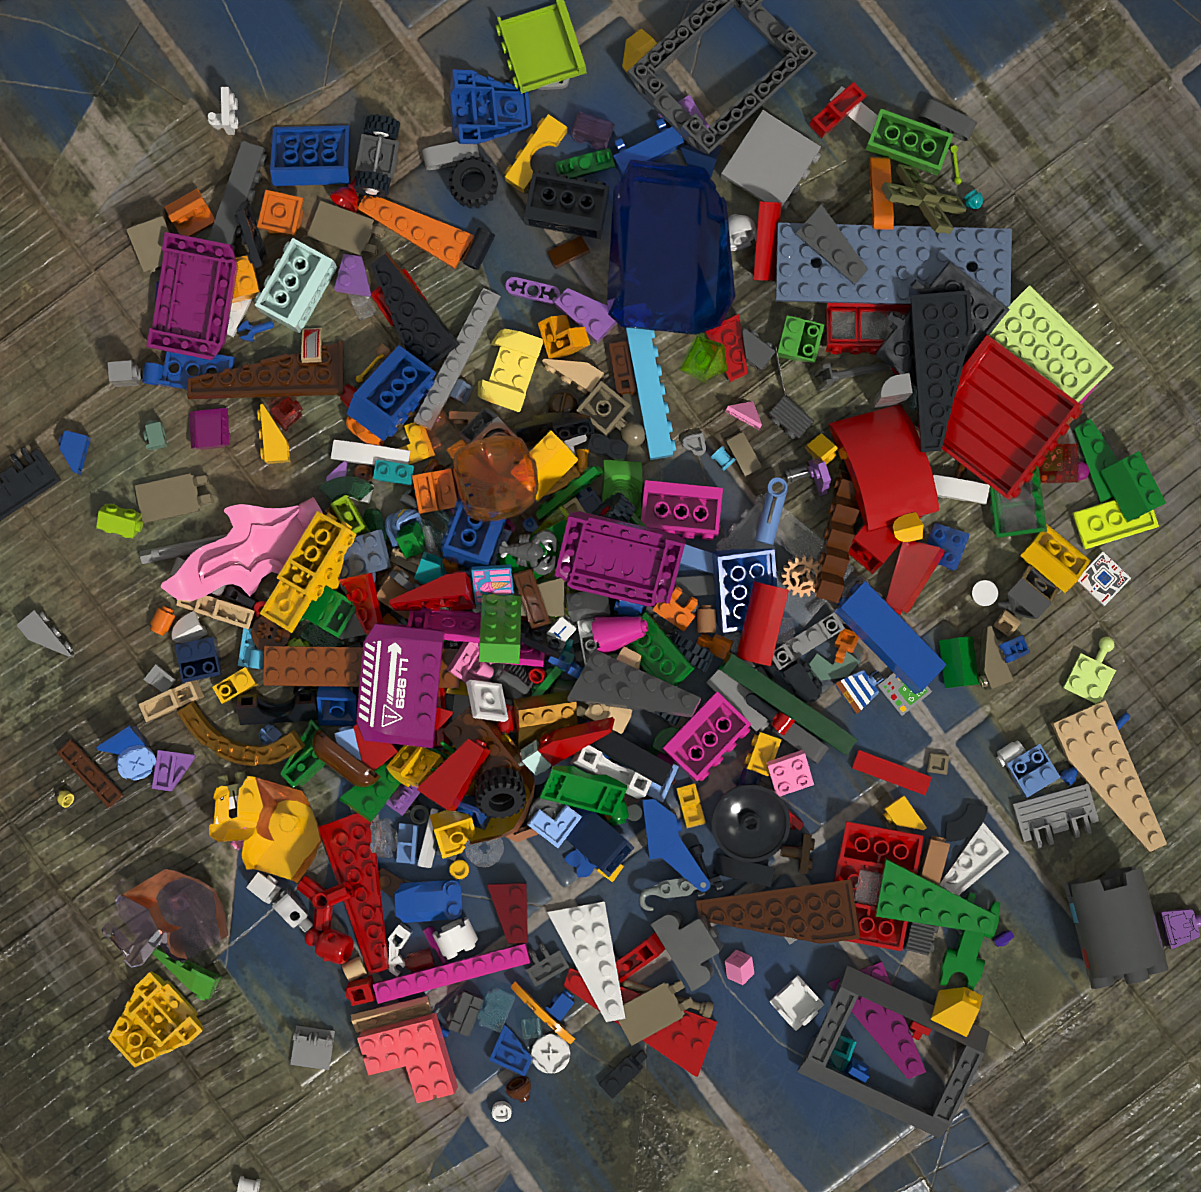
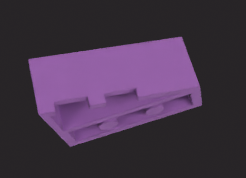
M569 288L554 302L555 307L564 315H567V318L577 327H585L588 337L596 344L623 318V312Z

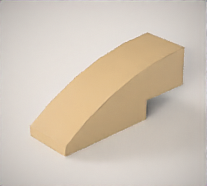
M196 680L186 682L138 705L145 721L148 722L182 708L192 701L195 702L204 698V695Z

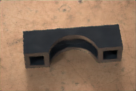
M316 690L296 691L291 700L280 704L269 703L258 694L238 695L237 713L240 725L318 720Z

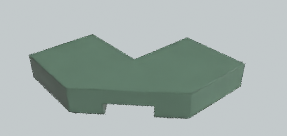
M847 652L842 664L834 662L832 665L817 653L809 665L812 668L811 673L822 681L849 677L860 661Z

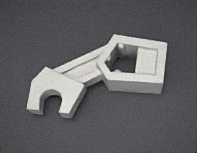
M402 922L388 938V970L396 977L401 973L396 969V965H401L404 968L407 964L402 956L399 955V949L404 947L413 932ZM396 934L403 939L400 944H397L394 939Z

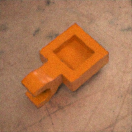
M846 628L840 631L835 642V647L839 648L835 662L842 664L847 651L853 653L859 637L853 631Z
M702 633L701 637H698L696 644L701 647L710 648L709 651L724 660L727 652L730 653L734 641L715 634L712 638Z

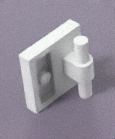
M221 87V114L210 112L208 114V121L213 128L217 130L224 128L227 135H235V129H238V117H235V110H238V100L229 87Z

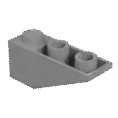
M34 610L17 624V627L28 640L68 657L75 656L72 652L74 650L67 641L64 642L60 638L61 632L55 626L51 627L48 623L49 618L43 611Z

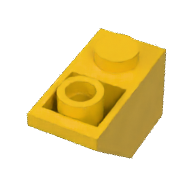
M822 433L805 447L814 459L825 461L826 465L835 458V452L838 449Z
M245 667L212 688L223 704L259 684L251 670Z

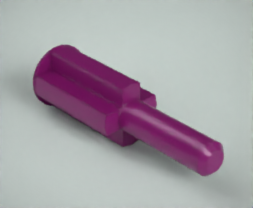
M433 925L426 927L422 931L429 945L435 949L442 964L447 963L446 957L442 956L432 935L435 932Z

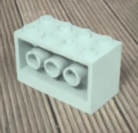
M292 238L291 242L288 241L285 244L282 258L276 260L273 274L268 275L264 282L265 288L257 294L254 302H256L255 306L262 314L301 334L302 329L305 327L338 267L331 258Z

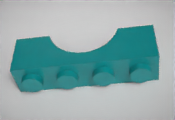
M424 551L414 579L418 580L421 584H426L448 574L443 566V559Z

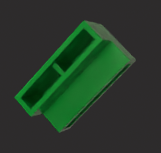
M973 636L939 640L941 659L946 663V666L943 668L945 689L979 685Z

